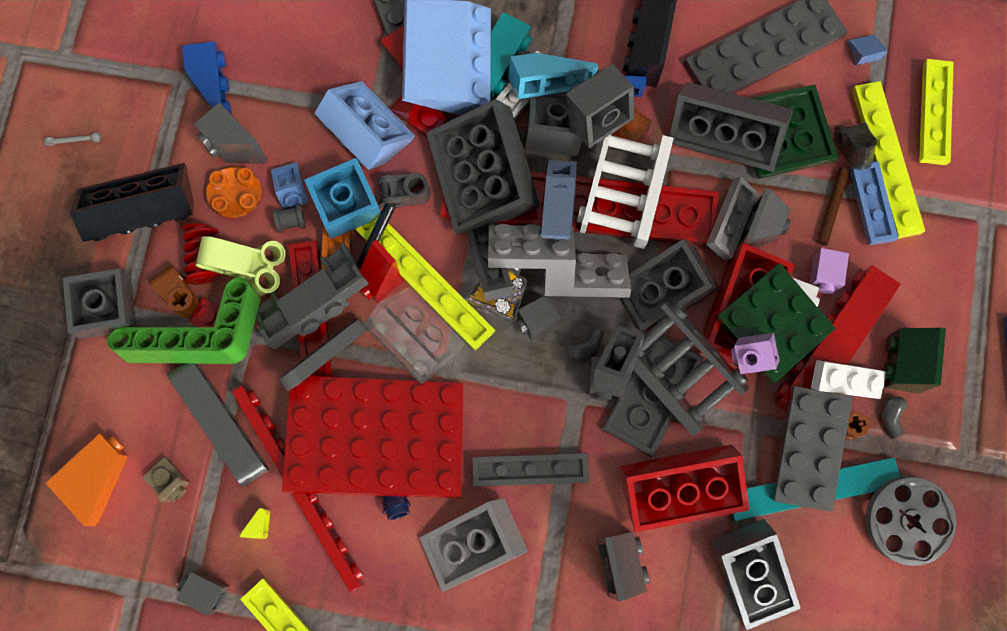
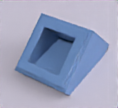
M875 35L848 41L856 65L881 60L887 53L886 48Z

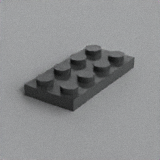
M792 386L772 496L773 501L833 512L853 396Z

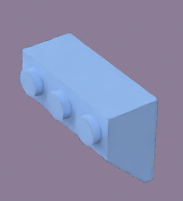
M362 81L328 89L314 113L322 121L323 125L330 129L342 145L347 147L368 170L386 164L415 137L405 124Z

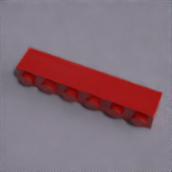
M871 265L865 271L860 269L851 280V283L854 285L849 293L845 291L837 301L836 305L839 308L834 315L830 313L827 317L836 329L810 351L805 359H801L792 368L791 372L794 375L789 382L784 381L777 390L776 395L779 398L775 405L787 412L792 386L811 389L816 360L848 365L901 285L899 282L874 265Z

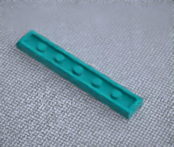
M895 457L840 469L835 500L875 492L887 481L900 477ZM775 483L747 488L749 511L733 513L732 518L733 521H738L802 506L773 501L772 496Z

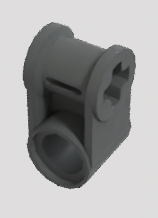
M420 173L385 175L377 179V185L380 186L381 190L380 208H383L385 203L392 204L396 208L421 205L426 203L431 197L427 178ZM416 185L424 186L423 190L419 193L411 192V189Z

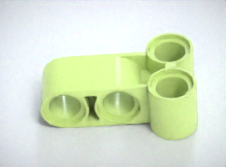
M202 237L195 266L236 278H245L259 296L274 292L279 287L280 278L278 273L273 270V267L284 261L285 249L277 241L266 242L255 249L214 237ZM265 249H269L273 253V262L265 258ZM260 275L264 276L267 279V289H264L260 286Z

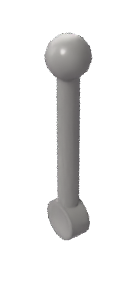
M98 132L75 137L44 138V145L55 146L59 143L91 140L97 143L101 141L102 137Z

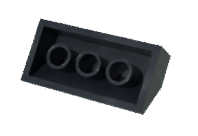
M641 0L640 8L635 7L632 23L637 24L636 31H630L627 47L632 48L631 56H625L622 71L627 72V76L646 77V86L657 88L665 65L677 0Z
M185 163L78 189L70 214L82 241H101L109 235L117 233L129 234L138 228L146 226L153 228L166 221H182L193 215L194 199Z

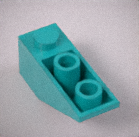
M504 12L491 31L490 101L494 100L497 95H500L507 86L508 81L506 79L509 74L510 56L521 55L522 52L526 53L533 41V38L530 37L531 26Z

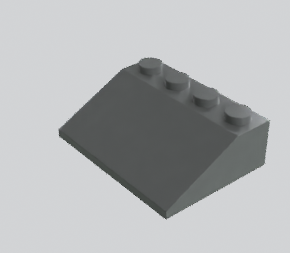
M494 99L427 132L454 233L459 234L514 219L540 208L510 106Z

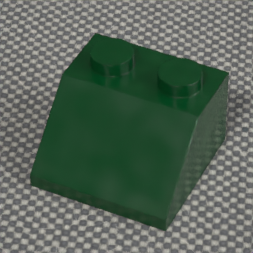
M900 328L891 333L885 345L886 352H888V362L883 368V371H886L885 388L919 394L940 386L946 328Z

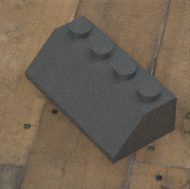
M686 82L678 95L670 137L674 138L672 143L674 145L774 172L793 109Z

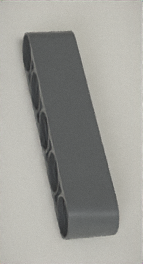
M181 364L167 373L169 380L236 480L243 487H246L269 470L198 364Z

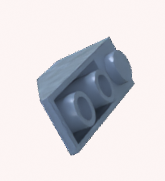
M549 160L541 238L570 240L576 192V161Z

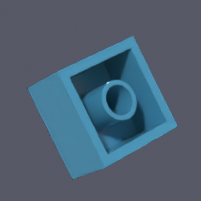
M357 158L304 180L331 239L377 220L381 213Z

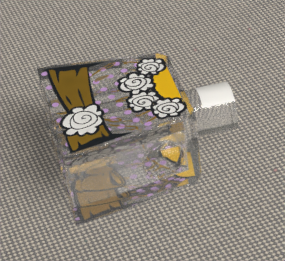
M507 268L514 295L485 301L479 279L467 295L466 301L474 309L514 328L518 317V310L521 307L527 286V279L519 276L522 268Z

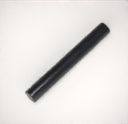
M385 203L357 261L360 266L359 269H361L371 244L376 239L380 241L396 208L392 204Z

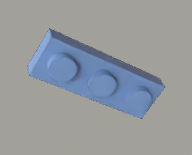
M879 161L852 165L849 169L867 245L895 242L898 239Z

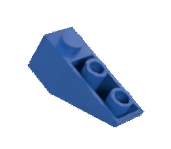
M215 41L182 45L185 71L211 109L220 103L232 115L229 100H226L225 93L229 92V83L227 76L223 74V67H227L224 51L219 50Z

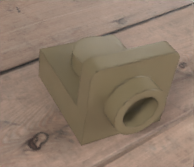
M166 457L160 460L142 477L158 494L157 498L161 502L166 503L170 501L175 502L181 498L186 492L185 487L190 483Z

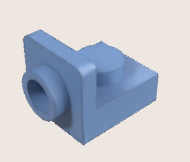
M297 162L271 169L275 193L283 210L296 207V204L304 205L309 203Z

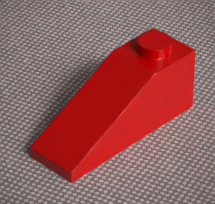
M376 239L371 244L360 269L369 284L360 291L368 300L373 297L379 303L402 284L403 280L396 260Z

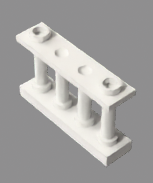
M609 135L597 143V146L602 147L587 207H580L577 222L582 223L580 233L585 234L588 222L629 232L631 236L636 237L634 246L642 249L645 248L649 239L674 138L663 135L659 145L654 144V146ZM608 146L649 156L650 160L655 161L653 170L648 169L644 171L605 161ZM601 172L642 181L644 185L648 186L647 194H641L640 197L598 186ZM599 197L638 207L637 210L642 211L640 221L635 220L631 222L592 212L594 198Z

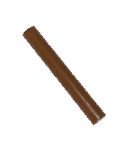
M839 168L817 240V243L822 246H827L830 240L850 172L846 168Z

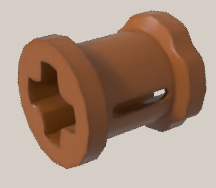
M861 412L850 413L845 440H853L867 434V431L870 429V421L866 415H863ZM849 423H855L856 429H850Z

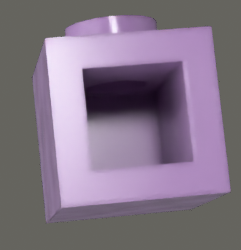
M824 248L819 249L813 255L809 284L819 287L818 292L824 294H833L845 286L849 253Z
M774 333L738 338L734 345L735 348L731 349L733 363L739 366L740 374L774 370L780 361Z

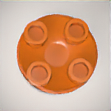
M227 167L220 171H214L209 176L206 188V198L209 206L214 212L227 218H239L252 212L258 205L262 193L258 178L251 169L242 167Z

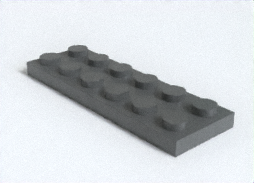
M799 0L685 59L684 64L698 85L735 94L845 37L848 31L827 0Z

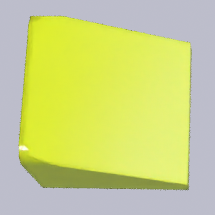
M259 508L239 537L268 538L271 511Z

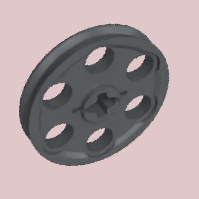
M903 476L889 480L875 491L868 503L866 529L871 542L881 554L900 564L919 566L935 561L947 551L955 536L956 513L950 498L938 485L926 479ZM899 485H904L908 491L907 497L903 501H898L894 495L895 489ZM931 490L934 492L936 500L932 506L927 507L923 503V495ZM881 507H886L889 511V519L884 523H879L876 519V512ZM902 513L914 516L913 521L920 528L908 525L909 521ZM938 518H942L945 522V530L941 534H936L932 529L933 522ZM896 535L899 539V546L897 549L889 551L886 547V540L889 536ZM923 540L927 544V552L923 556L918 557L914 552V546L918 541Z

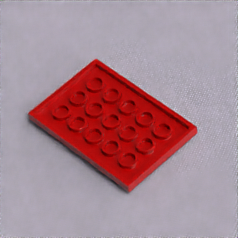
M308 376L289 392L282 493L460 499L464 383Z

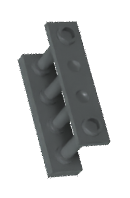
M669 301L661 306L667 315L644 335L634 371L694 437L707 424L704 420V415L734 389L742 396L750 386L747 384L748 378L746 375L740 374L738 368L733 369L689 321L687 311L679 303L676 302L674 304L672 301ZM675 323L686 337L659 362L652 363L645 355L647 353L646 349ZM695 345L704 354L706 359L678 384H671L665 377V371ZM715 367L725 377L726 381L697 406H691L684 398L685 392Z

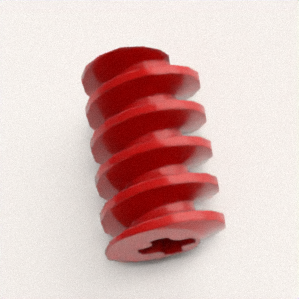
M200 223L183 225L182 229L185 231L183 240L186 242L183 250L187 253L184 256V262L188 264L184 268V272L188 274L185 277V282L192 285L212 283L213 278L220 277L221 273L205 270L195 265L201 238L216 235L219 233V230Z

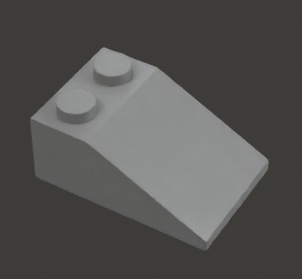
M505 498L489 501L419 537L442 592L528 552Z

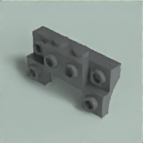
M344 243L340 244L341 249L327 259L325 257L320 258L327 272L324 269L320 270L282 298L277 293L272 292V297L259 306L256 318L260 326V332L267 345L274 350L298 333L304 337L315 332L322 323L339 315L349 305L347 301L349 297L369 284L359 269L360 266Z

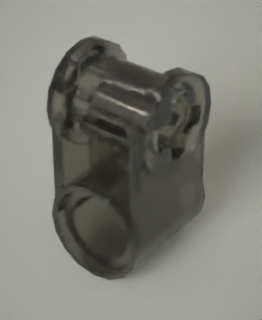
M862 121L857 125L848 127L837 125L834 131L835 143L847 160L848 165L857 170L869 169L873 164L877 139L869 130L867 123Z

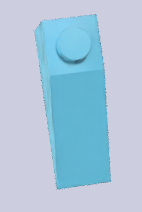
M541 53L510 56L508 78L517 99L569 92L575 85L582 84L590 79L598 71V65L593 62Z

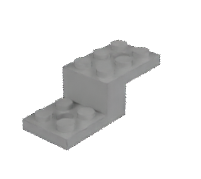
M534 224L526 226L489 225L488 268L544 269L545 296L630 298L631 285L627 255L616 253L575 254L573 226L571 228L570 240H553L541 238L542 226Z

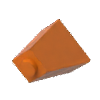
M99 433L46 482V485L83 526H95L99 522L128 458L122 450L125 447L124 444L114 435L107 436Z

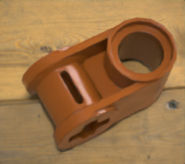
M170 264L149 280L154 290L173 311L183 318H191L200 301L173 264Z

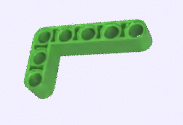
M237 277L226 284L214 327H121L110 333L107 338V345L128 363L235 364L242 361L247 354L260 304V297L245 278Z

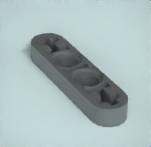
M360 317L355 319L279 377V382L286 391L291 390L362 335L368 328Z

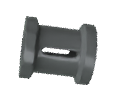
M296 204L295 208L279 211L278 208L273 209L274 222L278 233H283L284 229L300 226L301 229L306 228L304 211L301 204Z

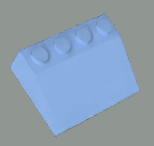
M405 0L402 101L457 115H463L490 102L491 8L469 1Z

